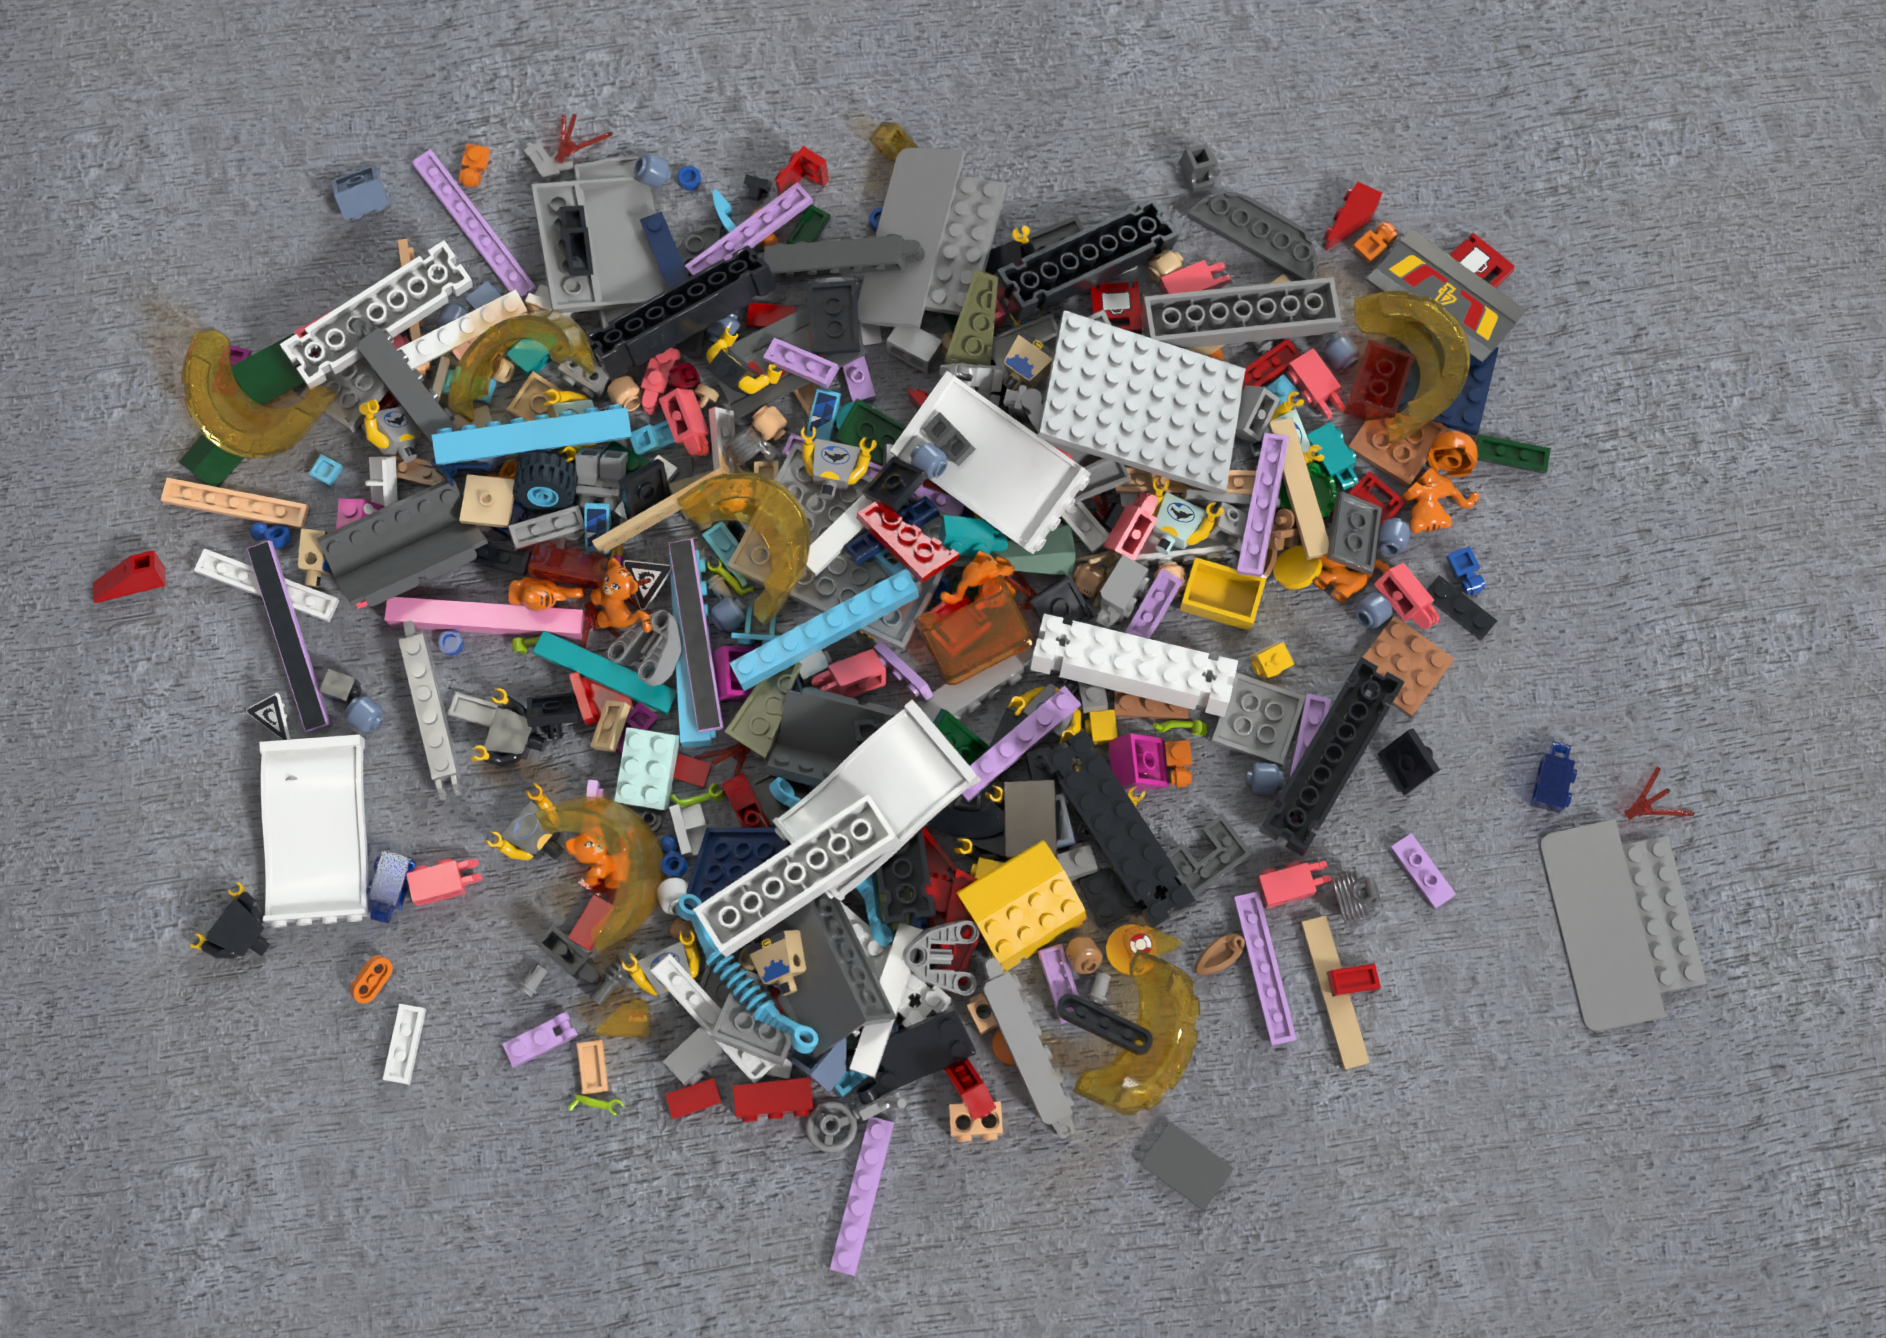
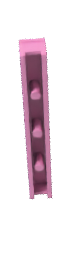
M393 597L387 600L384 620L391 627L404 628L403 622L413 620L417 629L455 630L460 632L539 637L543 631H546L562 639L582 640L585 616L583 610L550 608L540 612H533L527 610L525 606Z

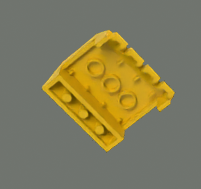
M1044 840L957 892L964 908L978 926L988 945L991 957L997 959L1005 971L1021 963L1022 958L1026 960L1037 953V951L1042 950V946H1048L1060 939L1066 931L1069 933L1081 926L1083 921L1087 919L1086 911L1069 878Z

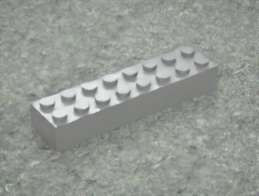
M1334 277L1145 296L1141 306L1145 336L1183 349L1337 333L1342 322Z

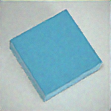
M320 454L309 472V476L331 487L343 466Z

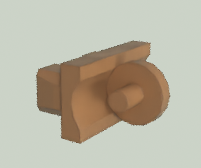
M1281 509L1275 515L1276 524L1272 525L1268 548L1273 550H1283L1284 546H1298L1300 534L1298 528L1294 526V513L1289 509Z

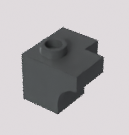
M1207 143L1185 149L1178 162L1191 193L1212 188L1215 184L1213 176L1219 175L1221 171L1213 150L1209 149Z

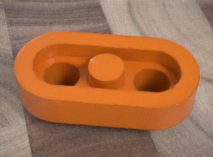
M381 955L371 957L351 983V997L362 1004L371 1002L391 976L393 970L392 963ZM379 964V968L374 971L375 966ZM364 985V989L359 992L360 987Z

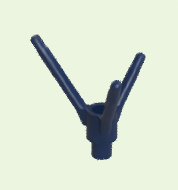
M435 457L431 461V465L436 468V472L442 475L451 486L455 485L452 478L455 476L457 469L492 468L491 464L479 463L437 465Z

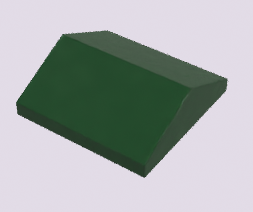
M209 426L178 463L208 486L219 488L247 454L226 436Z

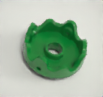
M1309 462L1306 464L1322 519L1325 520L1335 506L1337 494L1335 481L1332 476L1324 473L1318 464ZM1282 476L1278 494L1280 499V508L1278 510L1289 509L1293 512Z

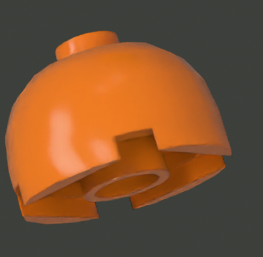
M1447 431L1433 440L1427 459L1429 465L1435 471L1439 472V469L1448 471L1445 476L1464 477L1471 474L1473 468L1475 469L1478 450L1470 436L1459 431Z

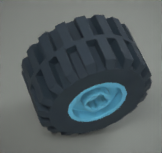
M533 453L531 456L523 457V460H520L515 474L513 485L515 500L520 502L524 508H529L530 511H537L541 514H550L570 508L574 501L578 475L576 468H573L571 462H566L565 458L557 457L555 454Z

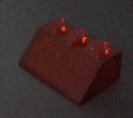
M1369 340L1363 352L1343 413L1365 421L1395 418L1415 355Z
M542 542L541 545L535 544L528 569L530 577L597 589L602 588L601 584L604 574L607 572L608 558H605L604 554L591 551L590 554L580 553V549L575 547H566L565 550L556 548V544Z

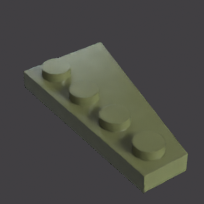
M975 269L944 362L949 364L991 365L998 276Z
M797 662L758 683L725 730V734L767 760L782 720L787 690L793 691L802 664Z

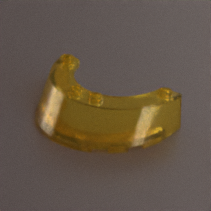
M1397 290L1375 293L1354 299V316L1359 330L1365 334L1385 335L1401 342L1414 355L1420 370V385L1414 400L1408 402V407L1397 416L1391 418L1386 424L1389 444L1409 437L1444 412L1461 393L1467 380L1470 366L1468 340L1457 318L1444 309L1442 304L1425 295L1422 297L1409 294V291Z
M552 310L524 313L489 327L468 347L457 364L450 383L448 407L470 423L474 422L473 400L489 394V381L494 369L491 366L498 354L502 355L520 339H530L541 343L549 352L551 359L556 363H565L572 360L588 374L594 373L590 343L585 332L572 318Z
M214 328L195 331L183 363L182 383H184L186 395L184 401L191 418L194 417L202 429L201 433L214 445L240 457L264 458L289 450L301 441L326 413L338 394L328 387L317 386L302 401L291 407L270 408L255 402L242 391L233 375L230 363V339L224 333Z
M742 471V473H723L713 476L677 498V501L698 525H707L722 520L738 521L751 526L765 539L771 554V574L763 582L765 589L755 601L754 612H752L764 626L784 606L806 567L810 552V529L806 515L798 500L786 487L761 474Z
M585 796L571 798L535 812L534 815L543 830L550 833L571 831L587 835L600 843L614 862L618 880L616 896L608 913L594 925L591 931V938L596 952L608 948L637 931L654 911L658 903L657 888L664 881V873L661 869L662 851L649 825L627 806L601 797Z
M1138 949L1129 964L1130 976L1135 981L1139 993V1013L1136 1024L1151 1032L1153 1036L1152 1047L1144 1055H1136L1124 1049L1107 1066L1097 1070L1084 1071L1077 1078L1073 1089L1074 1093L1114 1112L1127 1116L1137 1115L1143 1109L1149 1111L1162 1102L1161 1096L1168 1088L1171 1090L1175 1088L1191 1060L1199 1031L1195 1030L1196 1018L1200 1016V1001L1194 994L1193 988L1195 984L1191 977L1172 963ZM1138 1040L1135 1041V1044L1142 1046L1143 1042Z

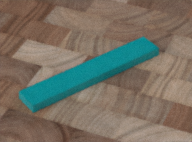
M546 631L542 632L533 650V654L573 673L579 672L580 676L584 678L586 677L597 684L668 715L678 695L676 690L663 684L649 686L638 678L636 672Z

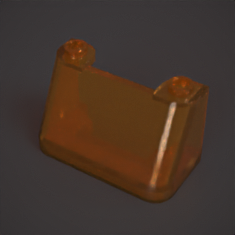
M1002 575L991 578L985 583L982 588L983 598L940 619L937 613L926 612L913 620L947 685L959 684L1027 649L1033 643L1034 639Z

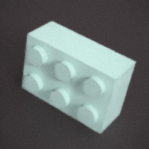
M626 728L614 802L668 810L680 742L679 735Z

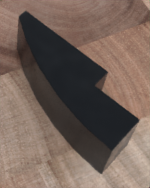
M584 205L559 207L558 218L569 277L594 275Z

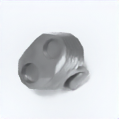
M750 425L734 435L724 445L731 459H733L734 468L739 479H745L749 475L750 468L746 466L745 462L760 451L767 460H772L777 455V449L766 440L760 438Z
M1357 870L1350 871L1344 875L1341 874V876H1336L1335 878L1332 877V884L1343 921L1347 922L1370 917L1368 907L1381 901L1374 878H1359ZM1363 887L1367 889V898L1359 897V890Z

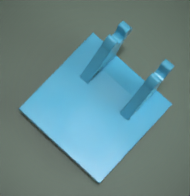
M747 606L745 633H732L731 638H738L737 643L752 644L755 643V639L762 640V645L781 636L776 635L778 608L772 607L769 634L751 633L753 606Z

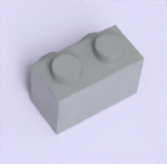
M895 327L886 340V352L927 374L942 353V340L936 334L927 333L922 329Z
M576 346L571 349L558 367L561 375L560 379L570 387L575 385L580 388V392L587 398L592 399L594 397L601 401L607 393L611 380L590 355Z
M1246 385L1241 394L1235 435L1241 440L1260 442L1280 399L1265 387Z
M1221 502L1213 509V513L1216 514L1220 507H1223L1224 513L1220 517H1215L1214 520L1216 522L1208 538L1241 552L1248 513L1233 507L1231 504Z
M1079 843L1069 847L1070 851L1061 854L1057 851V856L1055 857L1064 869L1070 882L1097 873L1098 867L1090 845L1084 846L1083 843Z
M701 1026L663 1061L685 1086L689 1083L691 1085L697 1083L703 1077L701 1072L707 1066L711 1068L722 1059L720 1054L724 1052Z

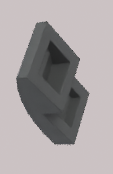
M941 412L923 428L924 432L958 466L976 450Z

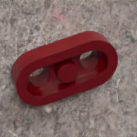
M691 363L679 364L669 370L668 380L673 388L690 389L700 384L699 373Z

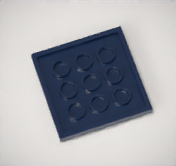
M1406 323L1383 411L1396 412L1402 416L1425 422L1430 420L1441 423L1449 429L1477 436L1499 347H1496L1481 364L1437 331Z
M706 828L686 894L698 897L703 903L790 846L791 843L788 839L783 841L775 832V828ZM684 904L687 909H694L691 905Z

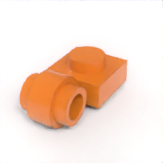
M466 144L461 163L463 169H461L459 175V183L463 184V186L474 188L480 185L481 172L486 173L491 154L489 147Z
M1384 221L1376 228L1375 232L1377 235L1372 230H1369L1353 244V249L1370 264L1386 250L1387 245L1385 243L1391 244L1399 234L1390 222L1386 223Z
M1190 740L1165 742L1166 767L1175 768V771H1170L1171 786L1176 785V788L1187 787V785L1192 783L1191 770L1185 769V767L1192 766Z

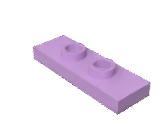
M865 356L842 367L852 402H855L856 399L862 402L876 399Z
M1412 833L1390 847L1393 854L1434 910L1456 895Z
M1062 944L1037 951L1056 1012L1058 1001L1063 995L1075 994L1079 996ZM1067 1007L1066 1011L1073 1012L1074 1009L1072 1007ZM1058 1015L1061 1025L1068 1023Z

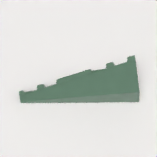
M1061 525V527L1056 528L1054 531L1050 530L1045 537L1046 543L1040 551H1035L1034 554L1010 539L1007 540L1008 548L1006 550L991 551L990 555L994 559L997 556L1008 559L1014 565V571L1073 576L1076 549L1070 525ZM959 555V559L950 565L967 567L974 557Z

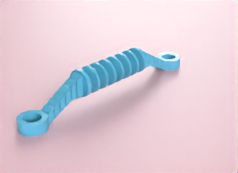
M781 777L776 778L769 785L772 795L779 802L790 808L802 800L794 796L795 793L792 786ZM874 872L855 889L865 899L871 935L880 945L888 946L894 941L895 933L891 926L886 925L882 920L876 873Z
M692 894L682 895L676 904V912L681 918L692 921L698 939L701 941V947L706 955V964L708 966L717 964L713 972L718 974L723 971L719 979L721 981L730 979L726 987L731 989L736 986L733 995L743 994L739 1002L744 1004L749 1001L746 1010L750 1012L756 1009L752 1016L755 1020L764 1022L791 1035V1044L798 1052L806 1054L812 1052L818 1044L817 1033L812 1028L798 1024L780 1014L772 1000L763 1002L767 994L763 992L757 995L761 987L759 985L750 987L754 979L749 977L744 980L747 971L737 972L741 964L736 962L731 965L734 956L724 957L695 911L689 910L684 906V904H689L696 908L702 904L701 900ZM799 1036L806 1037L810 1043L803 1042Z

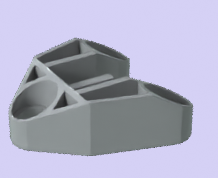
M659 610L649 615L652 623V630L649 633L643 632L642 622L639 620L615 640L607 651L608 658L621 666L630 665L642 656H646L637 674L638 678L649 686L660 685L672 675L682 651L677 621L666 610Z
M957 920L924 929L905 947L903 960L922 982L964 996L970 995L976 989L975 977L970 973L929 968L930 964L951 965V960H953L951 949L930 948V945L973 943L978 938L979 928L972 921ZM964 925H969L972 928V935L968 939H963L960 935V930ZM917 948L920 951V959L918 963H913L909 955L913 949ZM962 976H966L970 982L968 989L965 991H961L957 984Z

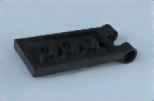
M955 1006L889 1035L879 1066H884V1070H877L874 1078L875 1081L861 1086L856 1091L862 1104H869L883 1094L976 1055V1050ZM856 1049L846 1053V1071H852L849 1068Z

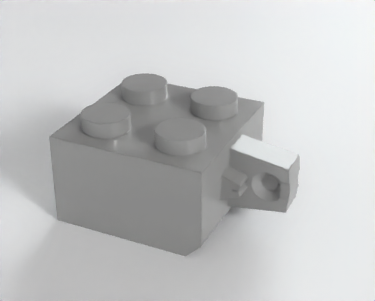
M1122 555L1100 591L1101 595L1098 603L1100 613L1096 620L1097 625L1110 629L1116 621L1122 623L1125 617L1130 618L1136 607V598H1142L1148 588L1147 584L1150 580L1147 577L1148 568Z

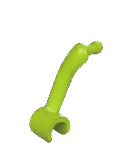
M718 559L719 566L717 568H712L708 561L707 566L710 573L714 575L720 574L724 577L739 596L743 597V594L754 591L753 586L741 589L738 581L723 568L720 559Z
M540 636L528 639L514 638L512 640V652L527 653V646L537 644Z
M1197 719L1193 721L1169 720L1160 724L1155 722L1152 725L1158 733L1172 728H1192V735L1205 736L1207 733V724Z
M713 783L710 785L708 793L679 800L676 795L672 794L670 799L676 805L679 804L680 808H686L711 799L715 802H721L725 799V791L720 790L719 793L715 794L719 786Z
M575 1095V1100L568 1106V1109L573 1111L574 1107L581 1102L590 1107L609 1110L615 1116L618 1115L612 1109L614 1104L620 1103L625 1108L624 1103L618 1099L606 1102L583 1095Z

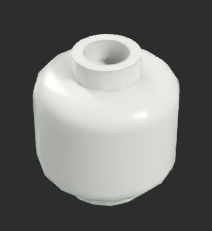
M668 878L657 888L656 895L662 910L667 914L678 915L675 908L679 898L686 894L688 887L683 879Z

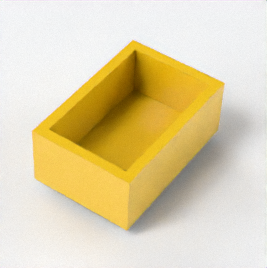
M1195 557L1180 611L1251 631L1267 578L1238 574L1237 569Z

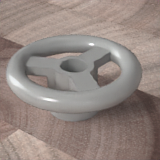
M822 1102L809 1113L806 1121L807 1136L810 1142L819 1150L824 1152L841 1151L848 1147L855 1138L857 1132L856 1117L853 1111L842 1102ZM834 1108L842 1111L846 1117L839 1119L835 1115L825 1116L821 1111ZM815 1118L821 1122V1130L826 1135L824 1143L815 1135ZM831 1121L836 1123V1128L832 1131L827 1129V1124ZM849 1125V1132L846 1138L838 1144H833L834 1135L840 1132L841 1127Z

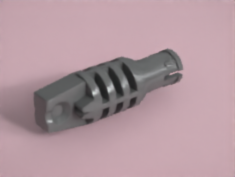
M633 943L627 952L621 949L602 974L603 981L590 996L593 1001L603 1007V1004L613 991L623 986L630 974L629 971L623 968L620 960L622 959L624 964H630L633 959L629 953H632L636 958L642 951V947Z

